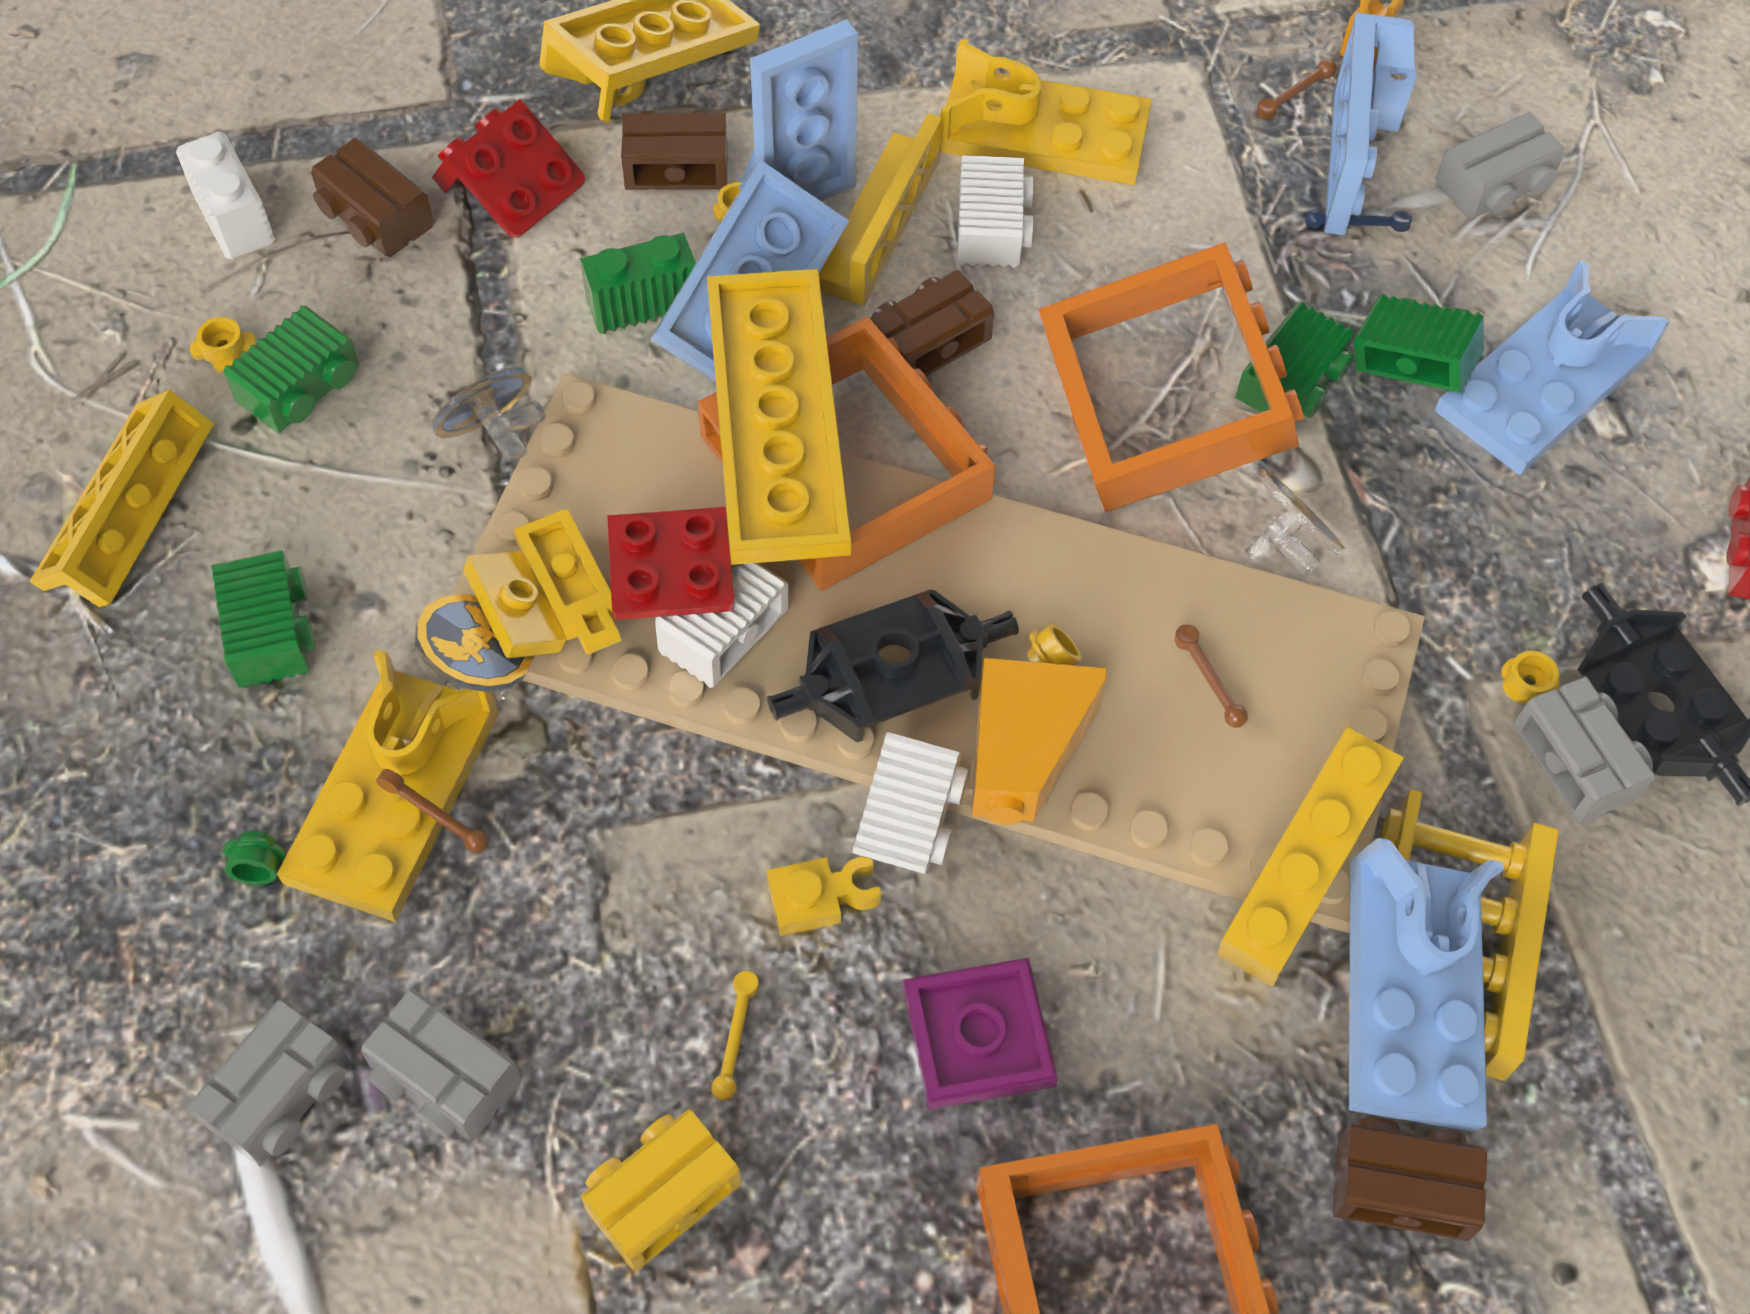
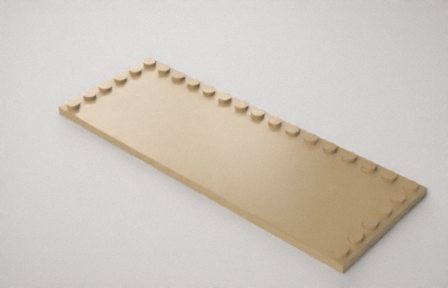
M564 373L471 555L520 551L513 529L568 508L611 590L607 515L726 507L723 464L701 437L699 412ZM840 451L850 531L944 482L941 479ZM993 494L990 501L822 592L797 560L759 563L788 582V610L714 688H709L704 681H699L695 675H690L686 669H681L677 662L672 663L668 656H662L657 644L656 617L615 621L614 623L619 632L621 642L589 655L585 653L578 637L566 641L559 653L534 655V660L527 673L518 679L871 787L887 732L957 751L963 755L960 767L970 769L961 804L957 805L949 802L947 811L1245 901L1346 727L1357 731L1394 752L1425 616ZM464 571L451 596L459 594L476 596ZM930 589L940 593L968 615L976 614L979 621L1003 614L1008 610L1013 612V618L1015 617L1018 623L1019 633L989 643L987 648L982 649L981 676L984 658L1031 662L1027 655V651L1032 648L1029 634L1033 630L1041 632L1050 623L1060 627L1078 647L1082 660L1076 666L1106 668V681L1099 710L1034 822L1020 821L1011 825L996 824L987 818L971 817L979 697L972 700L970 696L971 690L863 728V740L860 742H855L817 715L815 709L812 711L805 709L775 721L773 713L770 712L767 696L800 686V676L806 673L810 631ZM1188 624L1197 628L1199 631L1198 645L1235 704L1242 705L1247 710L1248 720L1242 727L1234 728L1225 722V709L1188 650H1182L1175 644L1176 630L1181 625ZM889 645L881 649L879 655L888 662L899 663L909 659L911 653L899 645ZM1382 799L1343 863L1311 922L1349 933L1350 860L1373 842Z

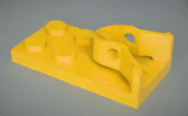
M611 0L544 21L540 68L547 74L574 80L582 84H597L601 88L598 116L603 122L610 123L611 112L614 108L624 106L643 94L648 78L757 42L760 24L730 0ZM627 86L626 91L619 95L621 88Z
M963 39L959 42L956 54L955 75L947 105L940 112V117H942L941 153L959 156L1024 158V167L1129 185L1136 184L1152 98L1040 80L1038 74L1031 67L1006 57H993L968 44L969 39ZM1003 68L1010 74L997 73L995 70Z
M376 649L372 656L381 678L278 870L277 876L284 885L396 922L443 825L400 795L389 793L377 784L376 779L383 769H390L398 773L404 779V783L450 814L499 713L491 686L473 684L458 691L395 670L390 655L387 652Z

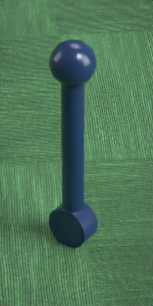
M1311 210L1305 216V224L1310 229H1319L1325 225L1326 214H1323L1321 210ZM1396 211L1392 216L1351 215L1348 225L1391 226L1395 231L1406 232L1411 226L1412 216L1406 211Z

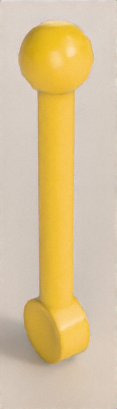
M741 971L733 980V988L737 999L721 1073L713 1080L711 1085L712 1094L721 1101L731 1099L737 1091V1084L733 1079L748 1003L749 999L754 997L759 990L758 978L751 971Z

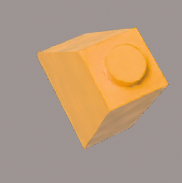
M984 658L979 691L971 817L987 818L989 821L1001 825L1016 824L1020 821L1034 822L1099 710L1106 681V668Z

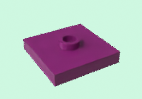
M1029 957L903 979V992L928 1110L1057 1086V1072Z

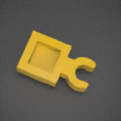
M827 857L766 870L767 883L780 936L841 923L840 906L848 904L854 909L869 910L881 904L882 893L880 887L862 890L853 884L860 877L873 875L874 864L872 858H854L845 864L842 871L834 873L830 871Z

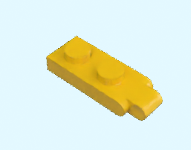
M568 508L513 529L516 543L527 560L567 638L566 641L578 637L587 655L621 642L619 632L614 623L617 620L613 617L611 590Z

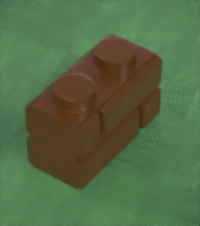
M698 110L692 113L644 111L640 114H623L621 161L625 190L722 189L728 184L726 113H710Z
M355 137L337 149L335 156L330 154L312 166L311 175L316 188L313 198L317 206L329 219H334L337 216L346 223L353 238L362 247L366 248L372 244L383 255L392 257L406 247L410 239L416 240L432 228L434 220L427 193L361 139L358 140Z
M955 270L941 279L938 277L928 278L919 285L914 294L898 303L895 301L883 303L874 311L870 319L887 339L894 338L901 355L913 369L918 368L925 376H928L991 340L994 311L993 306L978 290H974L972 283L959 270Z
M1377 1117L1362 1118L1358 1121V1125L1350 1123L1340 1136L1336 1152L1333 1217L1469 1241L1483 1228L1486 1207V1190L1484 1189L1487 1176L1486 1147L1466 1144V1137L1452 1130H1429L1425 1132V1136L1399 1132V1125L1396 1122Z

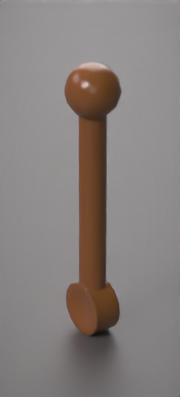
M1329 59L1322 60L1317 65L1316 71L1274 99H1261L1257 106V115L1264 120L1274 118L1277 108L1321 78L1328 79L1333 77L1336 73V64Z
M1188 624L1181 625L1176 630L1175 644L1178 648L1188 650L1224 707L1225 722L1234 728L1242 727L1248 720L1247 710L1242 705L1235 704L1198 645L1199 631L1197 628Z
M383 769L376 779L377 784L389 793L400 795L463 839L465 847L469 852L481 853L488 847L489 839L484 831L479 829L471 830L407 786L404 783V779L398 773L390 769Z

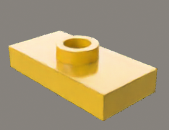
M522 551L468 555L463 571L506 658L561 652L567 638Z

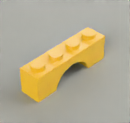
M1346 727L1222 938L1218 956L1269 986L1274 987L1343 863L1394 779L1404 759L1403 756Z

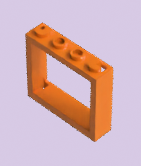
M1226 242L1038 309L1105 512L1299 446L1295 422L1304 419L1300 402L1294 389L1284 392L1279 379L1287 377L1282 356L1277 345L1266 347L1263 335L1270 333L1264 310L1260 302L1249 303L1246 293L1252 291L1253 287L1247 267L1243 259L1233 262ZM1223 287L1269 410L1112 463L1072 340Z
M869 317L826 337L832 385L864 370L953 477L850 531V556L797 560L821 592L990 501L993 495L996 465L987 456L988 448L982 443L977 444L964 429L962 420L956 410L950 405L945 406L933 393L925 374L920 369H913L901 355L894 338L887 339ZM717 392L698 401L700 433L703 440L723 464Z
M1218 1123L980 1167L976 1181V1191L1003 1314H1040L1015 1199L1189 1166L1194 1168L1232 1313L1279 1314L1273 1285L1268 1277L1260 1278L1253 1254L1254 1251L1259 1250V1236L1254 1217L1249 1209L1241 1210L1234 1184L1240 1183L1238 1158H1232L1229 1144L1223 1145Z

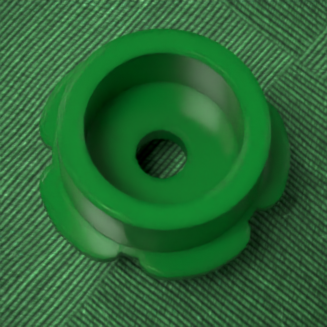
M246 831L239 835L238 840L232 839L224 844L222 853L227 856L225 873L231 879L243 884H269L276 879L278 868L281 867L286 853L280 846L276 845L277 842L273 836L260 831Z

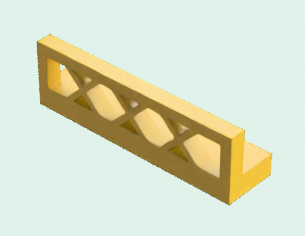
M928 113L915 138L893 132L847 218L849 220L847 226L818 273L822 293L865 306L940 161L942 117Z
M170 389L136 403L29 582L42 591L67 585L98 607L111 604L214 423Z

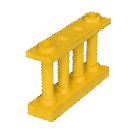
M1410 789L1399 810L1389 808L1380 838L1390 840L1403 858L1410 861L1412 846L1481 865L1488 860L1499 861L1503 863L1504 867L1502 876L1511 879L1508 897L1503 896L1500 901L1481 896V922L1492 925L1494 933L1502 935L1499 954L1493 953L1491 958L1482 956L1484 989L1493 992L1490 1012L1484 1011L1485 1075L1506 1081L1525 1058L1559 829L1533 823L1520 843L1512 841L1509 846L1417 822L1422 792ZM1349 998L1347 1004V1012H1349Z

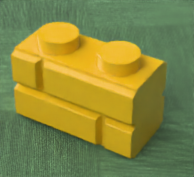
M690 1109L677 1119L671 1114H667L656 1120L642 1134L640 1142L643 1146L623 1162L618 1157H613L601 1164L588 1177L586 1185L589 1189L580 1196L585 1210L635 1273L742 1185L740 1170L722 1146L714 1140L711 1133Z

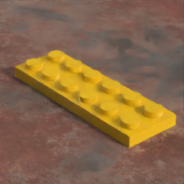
M818 269L707 276L731 565L850 556V528Z

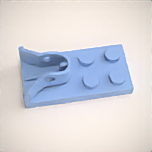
M1364 13L1355 14L1334 89L1324 233L1345 236L1351 215L1359 216L1362 210L1365 196V184H1361L1362 178L1371 179L1374 172L1377 147L1369 146V141H1374L1377 130L1398 132L1406 112V106L1417 79L1413 36L1415 26L1410 20ZM1376 46V48H1377V57H1376L1375 74H1374V72H1373V65H1374V47ZM1401 74L1405 79L1396 80L1391 75Z
M847 19L750 58L754 150L744 176L738 178L739 182H743L755 165L762 160L820 201L856 186L858 32Z
M762 160L755 165L739 186L741 190L650 340L714 382H716L707 276L818 269L819 273L849 222L848 219Z
M1583 260L1578 261L1566 288L1475 367L1471 378H1468L1467 385L1464 386L1463 393L1447 391L1439 398L1434 410L1519 476L1528 470L1651 357L1670 322L1662 316H1631L1623 314L1619 317L1590 296L1589 265Z
M1382 838L1375 839L1350 860V1111L1469 1132H1476L1487 1126L1481 893L1489 880L1504 871L1502 862L1488 860L1471 873L1405 860L1390 840Z

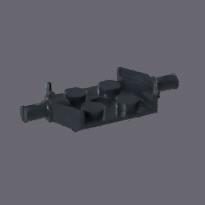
M1603 583L1590 587L1583 593L1582 599L1586 601L1601 621V624L1596 630L1599 633L1598 638L1577 670L1582 677L1586 676L1598 693L1603 692L1613 700L1618 711L1619 724L1631 741H1637L1647 749L1652 759V771L1658 776L1706 777L1708 781L1718 778L1735 800L1737 806L1750 802V778L1739 765L1740 760L1737 757L1750 737V718L1747 719L1678 629L1686 615L1683 612L1631 610L1627 612L1626 609L1620 608ZM1658 692L1666 695L1673 702L1675 711L1659 710L1650 702L1648 693Z
M930 589L810 631L806 673L800 676V686L767 696L770 712L773 713L774 720L778 721L780 718L805 709L810 711L815 709L817 715L855 742H860L863 740V728L971 690L970 696L972 700L978 699L982 649L987 648L989 643L1017 635L1019 633L1017 620L1015 617L1013 618V612L1008 610L1003 614L979 621L976 614L968 615L940 593ZM899 645L906 648L911 653V656L903 662L892 663L883 659L879 652L886 646Z

